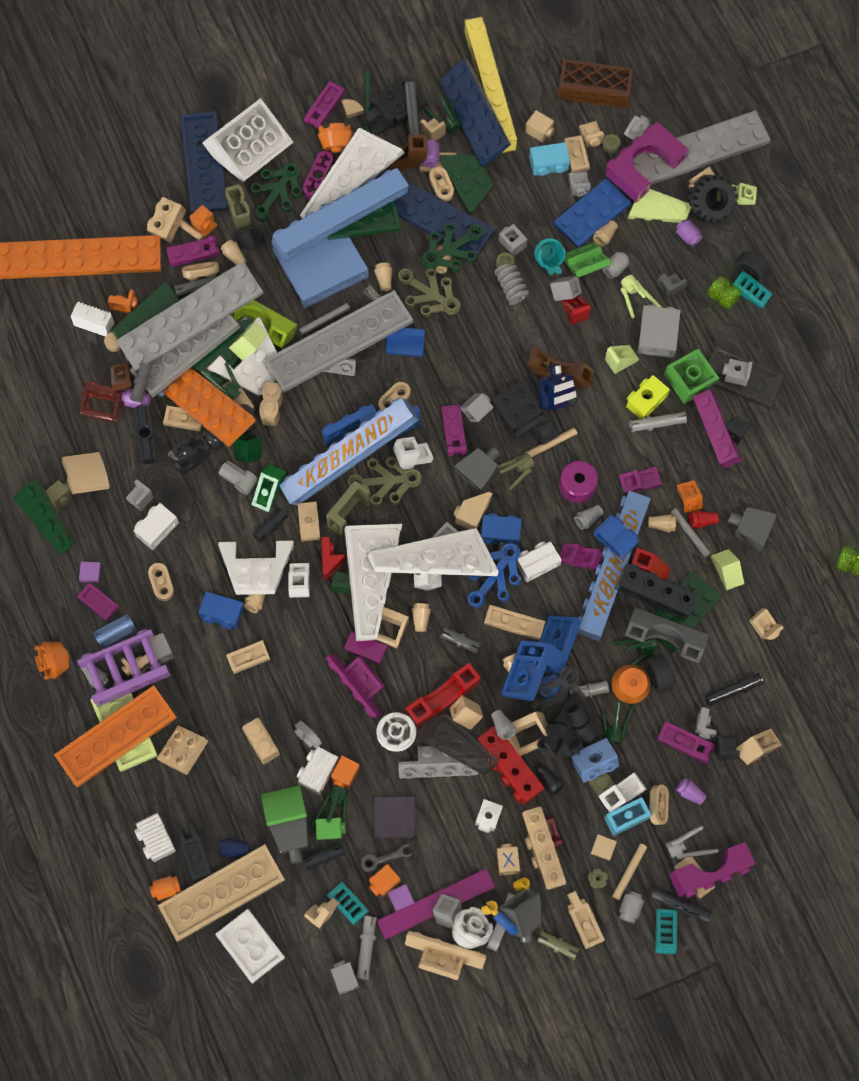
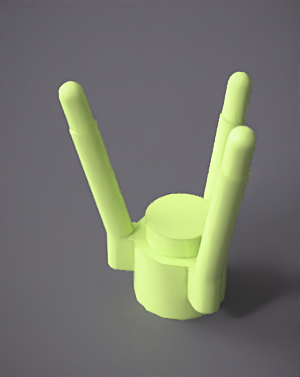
M629 275L621 281L623 286L621 292L624 295L631 318L635 316L628 293L634 294L638 292L643 298L647 297L654 305L661 307L633 275Z

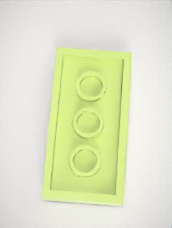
M132 693L99 707L94 704L93 699L90 700L99 722H102L134 698ZM150 737L116 761L120 772L157 756Z

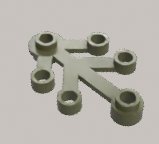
M402 269L398 274L399 282L403 285L409 284L425 294L407 296L405 299L406 307L414 308L416 304L431 301L440 303L434 306L423 305L420 309V314L424 318L437 312L444 311L448 315H455L460 311L461 304L457 298L453 297L451 289L452 280L450 278L444 277L441 280V287L445 290V298L439 294L436 281L437 272L435 269L426 270V278L429 280L430 288L414 279L411 270ZM432 272L434 275L429 276L428 273ZM403 277H408L409 279H408V280H403L402 278H403ZM444 282H449L450 284H449V285H444L443 283H444ZM413 300L414 303L409 304L408 301ZM454 305L455 307L451 309L448 306ZM427 309L429 312L424 313L423 310Z
M388 457L386 460L387 468L395 469L401 474L394 476L382 467L375 458H371L367 462L368 469L376 471L382 477L362 479L360 475L354 474L349 477L348 486L350 487L354 481L359 484L362 482L367 486L383 485L376 494L371 496V504L378 507L382 504L383 497L395 484L403 483L396 492L390 494V503L398 505L401 502V497L410 487L414 488L420 485L422 476L416 469L406 470L401 468L395 457ZM389 461H394L395 464H394V465H389L388 462H389ZM374 462L376 466L371 467L369 464ZM410 477H415L416 480H415V481H410L409 478H410ZM397 496L399 499L397 501H393L392 497ZM379 498L380 501L375 503L373 502V499Z

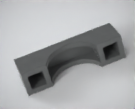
M636 607L625 633V636L641 642L650 638L667 640L678 649L680 657L696 663L700 662L709 637L708 634Z

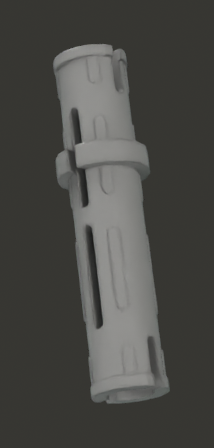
M684 411L657 417L646 416L645 419L630 420L629 427L632 428L630 429L632 433L642 430L652 431L653 428L687 423V416H684L686 415Z
M364 916L363 931L359 938L361 939L357 979L369 980L373 941H376V936H374L376 917Z

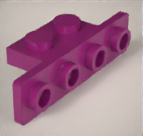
M336 654L328 655L326 659L329 662V667L339 674L341 682L353 692V697L364 705L365 712L373 718L383 715L372 698L385 685L361 656L357 657L346 668Z

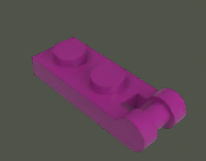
M329 81L304 117V122L308 125H314V128L319 130L318 127L324 125V122L344 95L345 89ZM315 114L319 115L318 119L314 118Z
M209 236L203 240L167 247L170 266H178L219 256L220 250L216 246V236ZM205 247H209V248H210V249L207 250V251L204 250Z
M460 404L442 406L441 411L448 456H454L457 453L465 455L467 454ZM452 443H459L460 446H453Z
M666 721L657 738V741L683 752L704 764H708L710 752H713L715 748L713 743ZM698 745L703 747L702 753L696 751Z

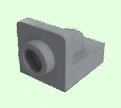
M635 115L624 135L632 140L637 136L641 137L646 128L650 126V120L642 115L640 118Z
M587 171L569 173L571 196H585L588 194L591 185L588 182Z
M702 707L698 713L694 734L699 735L698 737L710 740V738L716 736L717 731L706 728L709 727L711 722L710 709Z

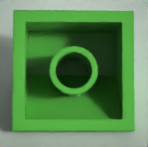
M699 349L668 365L663 374L683 404L693 400L694 396L706 391L719 380V377Z

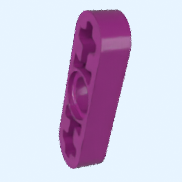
M321 151L317 155L303 185V194L307 199L313 197L331 170L333 156L328 151ZM325 158H328V161H325V163H324V168H323V167H322V160H324ZM321 172L323 176L317 179L313 177V174ZM314 183V191H311V193H309L308 189L310 190Z

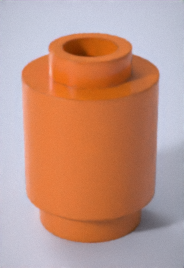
M168 876L152 881L153 886H149L152 898L157 897L158 901L177 895L176 893L181 892L177 876Z

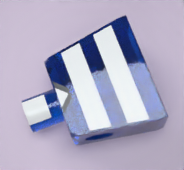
M561 364L550 365V376L540 380V409L555 411L578 403L573 376L562 373Z

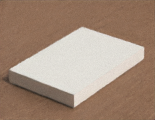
M249 909L245 910L215 934L252 984L285 958Z

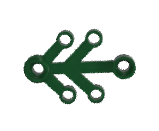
M290 162L285 164L283 169L275 171L264 169L261 171V179L268 182L272 178L282 177L281 180L264 185L259 183L251 185L253 195L272 191L263 205H259L254 211L258 221L263 222L269 218V208L279 194L282 200V211L288 213L292 210V202L289 201L286 190L289 180L292 186V197L299 199L302 196V189L297 181L300 175L298 164ZM256 187L260 188L258 191L253 190Z
M452 223L446 224L443 248L436 252L441 236L437 232H432L429 237V251L423 254L421 260L423 266L428 269L443 266L451 268L453 272H459L462 267L461 261H451L442 258L447 255L463 258L468 263H474L477 258V254L474 251L457 249L471 240H480L483 235V228L478 224H473L469 227L468 234L451 243L452 235L455 233V225ZM457 264L459 267L455 268L453 265Z

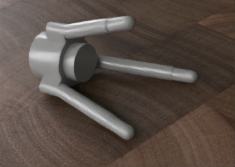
M702 825L666 843L671 857L677 856L678 860L686 857L718 853V849L683 853L686 850L683 841L704 828Z

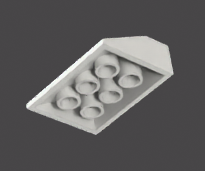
M260 98L205 140L203 145L215 160L244 182L290 146L293 141Z

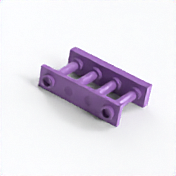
M141 630L132 638L94 654L87 653L81 656L80 660H77L81 668L86 666L96 688L95 695L91 697L97 707L171 676L166 665L162 666L158 663L149 638L154 637L152 630ZM141 643L152 667L151 671L145 674L140 671L131 647ZM124 651L134 675L132 676L133 679L126 682L122 680L113 655ZM103 659H106L115 682L114 687L110 689L103 687L94 664Z

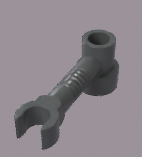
M405 844L400 849L376 858L368 854L362 858L361 867L365 872H372L377 866L400 858L408 859L412 856V853L408 855L403 853V849L409 847L408 844ZM365 863H371L372 867H367Z

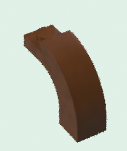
M409 134L408 142L404 146L399 147L404 151V154L386 169L392 171L397 168L399 171H404L421 164L427 157V134Z
M532 348L528 366L534 370L533 374L547 382L553 381L556 385L573 380L574 386L571 388L590 387L594 370L584 362L565 363L549 357L539 348ZM561 365V373L556 374L555 367ZM566 377L564 382L560 378Z

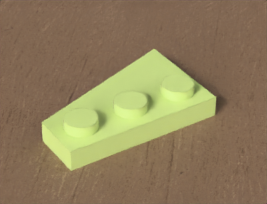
M650 189L637 203L634 202L628 219L644 218V220L649 221L651 219L663 220V222L680 223L682 220L686 221L691 207L689 203Z

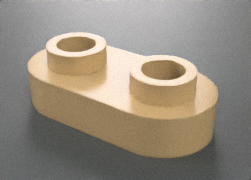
M442 167L433 168L430 171L429 180L436 197L445 202L451 200L454 195V188L447 171Z
M217 262L193 264L182 268L183 277L187 278V280H195L200 276L213 277L219 272Z
M404 382L394 384L379 399V410H385V405L390 404L395 399L403 398L408 400L410 397L409 385ZM402 391L404 395H398V392Z
M155 563L148 570L154 594L158 600L168 601L174 594L168 570L164 564ZM157 572H162L160 577L155 576ZM162 590H168L166 594H161Z
M654 785L650 791V820L654 825H663L668 820L669 792L665 785Z

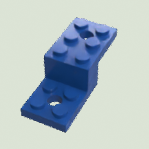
M372 404L362 406L356 413L352 415L347 414L335 424L330 423L326 425L322 430L323 443L326 449H329L332 444L342 441L347 433L356 431L364 421H370L374 418V415L377 413ZM417 405L412 407L419 420L396 437L420 425V410Z
M549 615L539 642H520L501 695L507 698L534 701L544 673H563L582 621L575 617Z

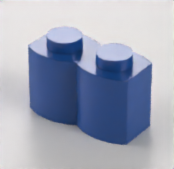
M610 515L595 530L594 535L613 554L623 560L638 545V535L633 530L626 529L623 526L624 522L619 517Z

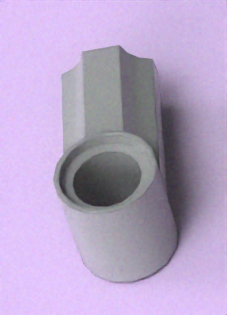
M229 460L221 466L219 471L220 476L234 484L235 488L244 495H248L259 481L253 473L248 470H242Z

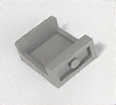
M652 304L644 305L641 315L642 320L637 353L674 358L677 348L680 310L674 307L661 308Z

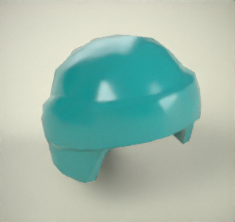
M552 238L539 241L534 251L537 263L546 268L549 275H553L554 272L561 274L562 270L559 265L563 263L566 257V251L562 244Z

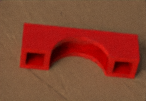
M468 663L455 672L437 690L424 697H420L406 707L405 714L412 719L415 727L418 729L453 704L461 695L464 696L478 686L481 678L471 664Z

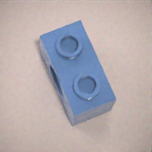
M607 738L580 750V755L571 757L573 766L583 783L594 780L598 776L619 767L617 754Z

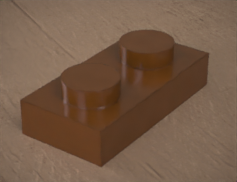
M128 362L110 367L111 385L114 391L125 390L132 386Z

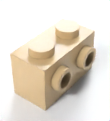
M162 197L155 207L156 212L153 218H150L148 221L147 230L152 235L159 236L161 239L171 243L186 209L182 205Z

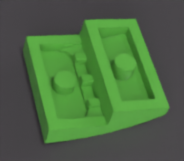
M595 242L567 252L564 260L577 278L611 265L610 259L603 254L601 246Z
M300 785L261 794L267 826L307 817Z

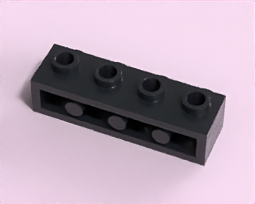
M625 564L614 588L684 620L690 616L698 594L693 593L692 589L679 587L674 581L669 579L663 580L658 578L657 574L642 571L640 567L634 564Z

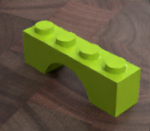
M255 300L230 314L235 321H240L245 315L254 320L259 317L272 343L280 348H283L293 339L297 327L296 323Z

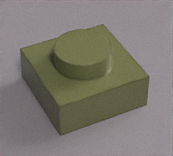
M607 772L594 780L588 781L598 798L602 793L615 785Z

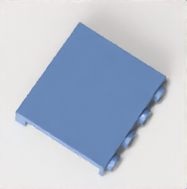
M326 237L284 261L276 249L272 248L273 257L277 258L298 294L303 309L368 277V268L350 238L328 240Z

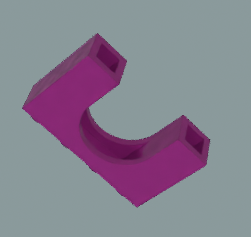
M657 121L653 126H648L641 137L637 136L628 148L622 149L616 159L613 158L607 163L605 175L637 203L649 192L651 183L635 169L633 165L634 158L643 153H653L675 169L687 158L689 149Z

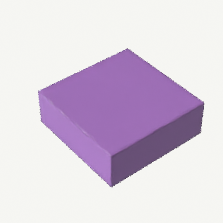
M81 562L79 581L99 583L101 563Z
M406 884L388 892L395 911L414 903Z

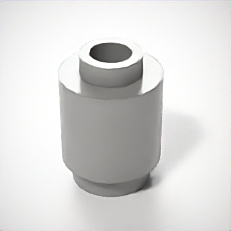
M616 252L610 258L611 265L602 269L603 273L610 279L618 277L629 265L628 256L623 252Z
M630 891V894H625L619 910L620 919L633 924L636 919L638 920L644 904V900L641 899L642 895Z

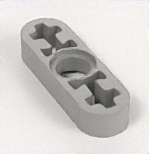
M509 893L505 903L509 901L511 898H513L515 895ZM498 922L487 947L496 952L505 932V929Z

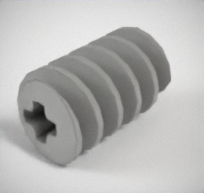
M504 264L499 266L494 271V274L497 276L501 288H503V293L506 295L509 305H515L525 299L529 291L524 290L526 288L525 284H521L523 278H518L520 276V272L516 271L518 267L516 265Z

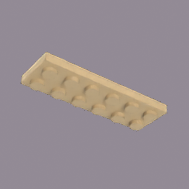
M263 845L159 904L158 907L176 941L179 942L282 883L285 879L266 845Z

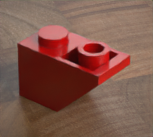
M637 548L631 564L637 565L642 571L657 574L658 578L667 579L670 568L656 554Z

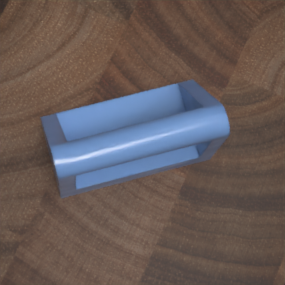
M126 614L94 631L93 634L103 650L137 633V630L129 615Z

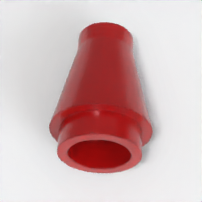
M694 510V512L689 514V525L691 528L699 529L712 524H718L719 518L716 512Z

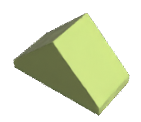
M254 321L229 348L243 361L257 350L269 334Z
M630 345L609 347L605 360L614 374L636 363L639 358Z
M729 549L711 556L726 591L744 584L740 560Z

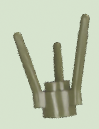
M526 453L498 464V469L505 467L500 470V473L515 467L519 472L523 471L509 487V490H512L526 475L531 473L530 468L534 466V461Z

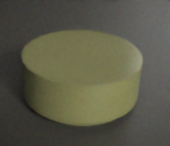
M613 134L605 136L602 142L604 151L607 153L617 152L621 143L619 137Z
M507 252L499 254L496 258L497 268L504 264L514 265V257Z

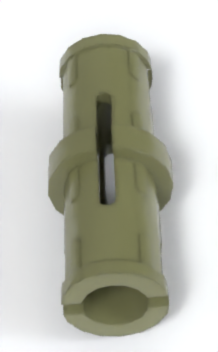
M542 930L540 936L547 940L539 937L538 943L554 949L553 952L555 953L560 952L573 960L575 959L576 954L569 950L578 953L579 947H575L563 941V938H556Z

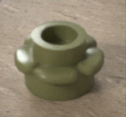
M597 868L589 873L588 880L591 887L603 888L607 884L608 876L606 872H602L601 869Z

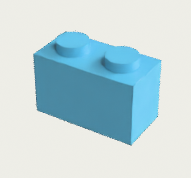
M565 142L530 148L529 159L533 176H544L548 173H562L569 170L570 160Z
M641 797L606 814L604 820L612 835L615 836L648 820L651 813Z

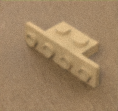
M537 807L524 811L522 815L528 830V838H525L528 850H532L534 857L531 858L534 869H538L539 874L542 873L547 890L565 885L566 880L542 808Z
M408 931L405 945L424 951L419 964L421 969L458 980L463 964L483 969L486 955L478 951H471L459 945H452L437 938L433 939L418 932Z

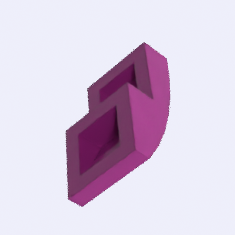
M657 467L639 472L634 470L619 475L624 494L629 491L639 492L662 486Z
M564 543L560 558L562 563L596 570L602 552L599 549L583 548L579 544Z

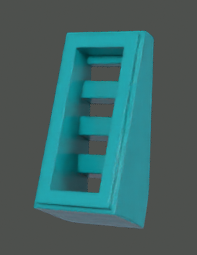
M743 271L731 289L762 309L772 296L769 290ZM748 286L752 287L750 291L746 290ZM755 290H757L758 292H757V294L754 296V295H753V292H754ZM761 294H764V297L760 301L758 298Z
M341 882L327 896L331 900L342 889L345 891L336 900L339 902L337 908L355 926L369 911L347 886ZM346 896H349L350 899L347 900L343 905H341L340 902ZM354 901L356 904L346 911L345 908ZM359 907L361 910L352 917L350 914Z
M657 909L655 952L675 954L677 950V910ZM661 917L672 918V921L661 920ZM661 926H672V929L661 928ZM661 934L672 935V937H661Z

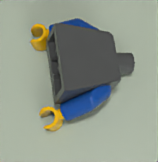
M521 878L513 884L514 888L521 892L500 906V912L497 911L498 907L494 901L486 902L488 906H483L481 910L486 915L493 914L495 916L494 919L510 935L518 936L521 942L528 943L533 940L532 931L541 925L542 902L540 901V894L534 892L533 889H529V880Z

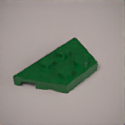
M439 155V162L447 171L455 192L467 213L472 215L477 206L483 202L485 196L493 189L494 184L484 166H481L476 155Z

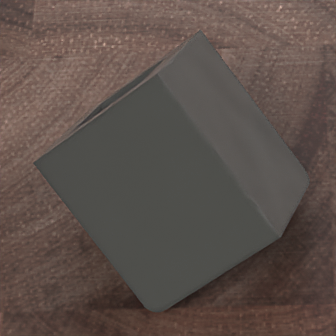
M665 273L659 276L657 282L666 299L684 290L687 284V280H680L676 273L669 277Z

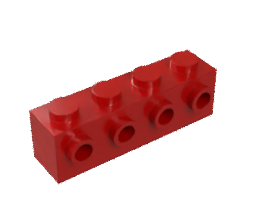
M495 726L477 738V749L482 755L486 754L490 759L488 761L489 765L494 771H499L502 775L500 777L501 781L506 787H511L514 791L512 795L518 803L522 802L523 805H526L544 791L542 784L508 740H502L498 737Z

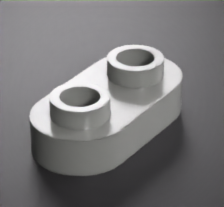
M301 720L294 725L296 727L295 734L301 740L303 739L309 748L313 746L316 749L322 744L317 735Z

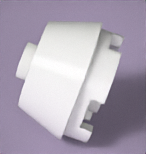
M398 712L390 713L384 716L378 723L376 730L377 738L384 748L390 751H402L410 747L414 742L416 727L412 719L407 715Z
M471 907L469 910H462L457 913L454 919L452 935L458 945L466 949H473L489 941L493 925L492 923L489 924L482 910Z

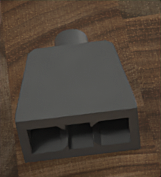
M494 447L486 454L478 448L454 466L455 472L480 494H483L498 472V465L494 461L500 456V453Z
M747 507L743 516L732 512L728 523L738 526L735 537L761 552L777 514Z
M307 817L270 825V830L280 854H289L291 864L302 862L301 850L308 849Z

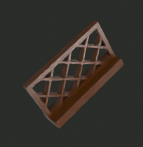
M563 59L557 99L627 109L633 69ZM566 66H572L575 70L569 72ZM587 68L593 72L587 75L583 70ZM608 71L610 75L604 77L601 72ZM580 73L583 78L577 80L574 75ZM621 73L629 74L628 77L623 80L618 76ZM597 75L601 80L595 83L591 78ZM570 78L574 83H565L563 81ZM615 78L618 83L612 85L609 80ZM588 81L591 86L582 85V83ZM605 83L609 88H601L599 86ZM623 86L626 91L617 90L616 88Z

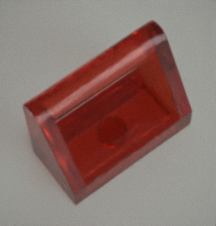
M85 382L79 414L117 423L123 404V391H114L111 387ZM90 396L115 402L113 414L86 409Z

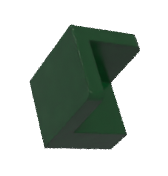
M245 434L234 442L236 460L250 463L262 458L261 437Z
M335 571L334 581L331 584L332 592L351 595L350 576L348 573Z

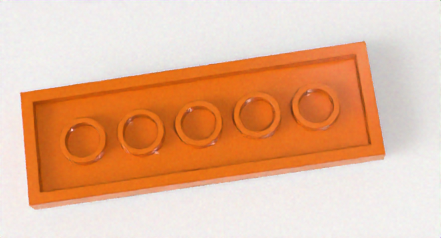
M189 368L163 392L167 398L228 447L256 421L250 413L192 368Z
M153 685L54 755L78 788L177 719V717Z

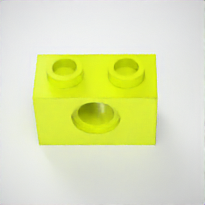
M654 375L649 380L647 378L644 379L639 386L640 389L637 392H631L627 397L626 407L639 419H645L646 416H649L669 394L670 389ZM642 395H649L651 399H644Z

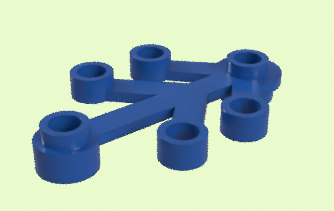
M508 543L503 546L501 551L489 553L493 560L501 559L496 565L499 571L498 576H489L479 591L469 594L468 602L471 606L475 608L483 606L485 602L484 597L496 580L499 590L497 593L498 598L503 602L509 600L510 593L506 589L504 569L507 564L510 570L509 582L514 586L521 583V577L518 575L516 560L520 557V549L516 544ZM513 550L514 554L508 556L509 551ZM468 575V577L474 581L478 580L479 577H481L478 575H476L475 577H471V575ZM517 576V582H512V578ZM503 592L507 593L505 598H501ZM480 597V602L476 604L475 599Z

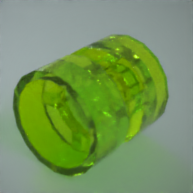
M720 276L707 291V295L714 300H719V304L726 310H729L742 294V291L736 286H730V282L723 276Z
M844 545L839 555L836 569L844 572L850 570L853 575L859 576V552H855L854 548Z

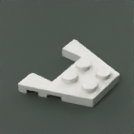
M259 317L256 318L254 321H256L266 331L261 319ZM269 335L256 351L241 361L234 369L229 365L240 386L257 396L262 394L266 382L275 381L264 361L277 353ZM218 356L207 369L232 381L224 365L226 361L221 356Z
M276 541V558L236 559V542H219V550L235 594H275L283 575L284 567L288 563L289 555L294 548V541Z

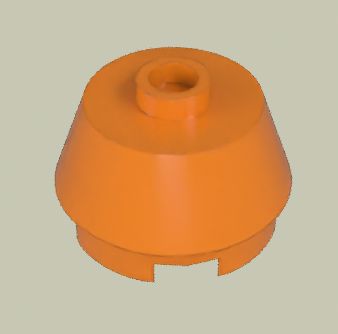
M333 123L325 129L324 126L318 127L319 134L317 136L323 149L332 153L342 152L352 139L351 125L345 127V123Z
M42 642L40 645L35 646L34 649L38 650V656H35V661L39 672L44 671L45 680L50 678L56 679L69 668V654L60 642Z
M625 665L619 668L613 675L612 690L615 696L625 703L634 704L641 702L650 691V678L646 671L639 666Z

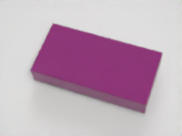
M90 582L77 596L81 602L106 622L120 608L119 605Z
M352 631L344 647L345 651L379 665L387 649V645L375 640L356 641V634Z

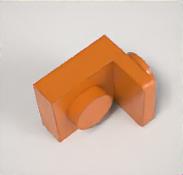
M131 289L128 299L121 295H109L108 299L110 310L129 314L133 311V308L137 307L138 297H136L135 291Z
M695 480L676 485L685 513L703 508L702 494Z

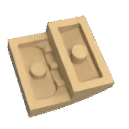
M99 452L62 457V464L67 474V483L72 494L109 489L107 473Z

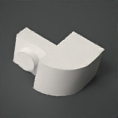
M414 437L397 439L394 444L393 451L400 467L403 469H413L414 465L431 463L433 460L428 444H417Z
M309 563L290 564L289 597H309Z
M633 773L619 784L612 786L602 793L599 798L608 811L612 812L627 805L644 792L646 787L637 774Z

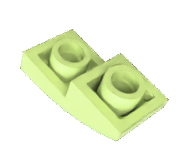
M740 183L738 186L732 185L737 189L735 193L738 194V198H735V201L738 204L754 205L756 203L757 187ZM717 189V199H716V201H720V200H721V194H720L719 190Z

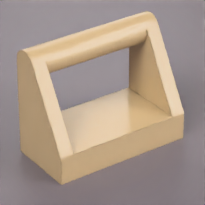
M383 607L381 619L400 626V630L396 640L378 633L376 641L397 649L409 623V617Z
M534 712L512 722L516 733L537 724L544 737L549 735L548 730L545 729L548 724L542 712ZM516 735L508 739L520 756L538 749L537 743L539 740L520 748Z

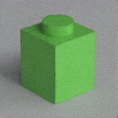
M331 818L330 823H327V819H316L317 840L343 838V834H346V823L342 822V818Z

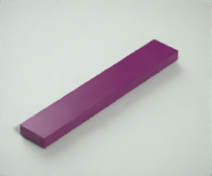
M484 869L377 920L378 926L384 939L387 940L435 917L433 909L441 894L459 899L462 904L494 889L495 885L487 869Z

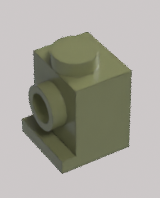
M59 480L46 490L57 512H60L58 508L66 505L70 497H72L69 485L67 483L62 484Z

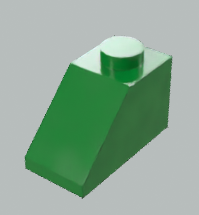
M269 464L261 472L251 505L269 512L281 490L279 485L283 483L286 471Z

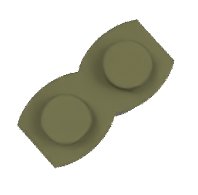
M239 184L227 187L225 194L234 225L238 229L251 226L250 209L245 201L242 187Z

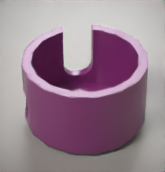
M584 461L569 463L561 473L559 482L561 494L570 502L583 503L588 501L596 492L598 484L597 471L592 465ZM577 473H582L585 476V481L577 483L574 480V476Z

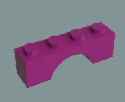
M709 389L694 396L693 399L720 465L727 468L743 461L726 427L716 394Z
M743 842L722 852V863L716 872H704L693 864H689L673 871L669 876L678 896L686 895L689 898L698 893L697 890L700 888L708 890L716 886L715 882L719 880L725 883L733 879L732 875L739 873L741 876L750 872V867L755 865V861L746 842Z

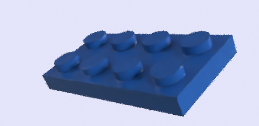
M604 179L557 218L553 225L578 249L594 236L595 231L603 227L610 220H614L626 210L631 202L607 179Z

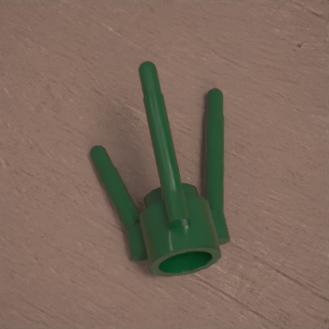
M440 96V100L448 114L443 119L446 124L445 131L448 130L449 133H453L461 127V123L449 99L451 111L443 96ZM426 107L422 108L432 119L435 118L439 124L442 122Z
M227 362L224 365L233 385L229 383L224 388L203 369L200 370L207 381L230 399L234 400L241 394L238 390L241 386Z
M633 638L611 642L612 645L638 642L626 646L625 649L639 648L640 652H645V654L628 665L638 664L645 658L652 656V651L657 650L655 638L647 639L644 642Z
M617 701L614 726H609V729L607 727L605 708H601L603 737L607 738L609 743L621 744L622 740H625V733L635 703L631 704L622 731L621 727L618 726L621 701Z
M333 786L332 792H328L325 801L310 824V828L314 827L316 819L320 818L329 801L332 803L328 814L327 823H330L336 806H341L342 803V822H346L347 804L349 801V797H347L348 790L339 786Z

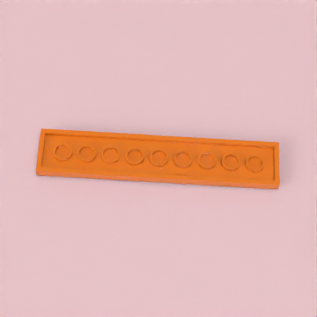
M156 235L0 243V279L161 271V238Z

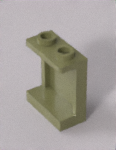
M354 481L326 515L328 528L342 538L345 536V527L347 526L345 518L359 501L367 506L371 504L370 489L367 485Z

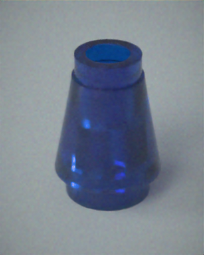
M228 838L220 840V856L230 858L249 854V843Z

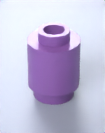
M429 139L427 140V157L422 163L426 168H435L439 162V143Z
M682 220L676 226V233L687 245L690 244L694 247L703 238L701 231L690 220Z
M128 388L127 391L123 392L122 402L127 407L136 408L138 406L150 405L151 395L147 394L146 391H144L142 402H135L130 399L133 388Z

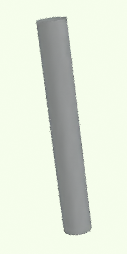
M346 303L300 328V334L303 336L350 310L349 305Z
M677 508L672 510L670 513L672 516H676V521L705 558L711 554Z

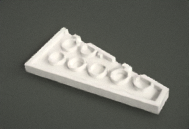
M359 128L300 214V217L304 219L308 213L319 211L322 204L333 203L341 195L346 196L350 194L354 188L365 186L369 180L375 178L403 155L404 151Z
M402 524L345 527L356 641L377 639L387 588L389 587L392 573L375 572L368 558L369 552L398 546Z
M477 528L369 552L368 556L375 572L498 576L499 572Z

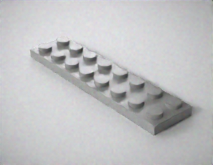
M755 110L678 137L677 139L689 151L687 158L675 169L653 153L638 155L634 158L633 165L652 185L769 144L771 139Z
M243 261L116 341L137 373L139 372L140 363L152 364L264 293Z
M394 290L264 361L284 393L412 324L413 319Z

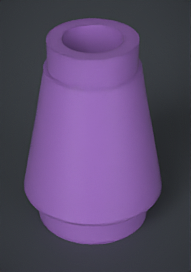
M683 778L676 788L679 796L699 805L707 797L691 779Z

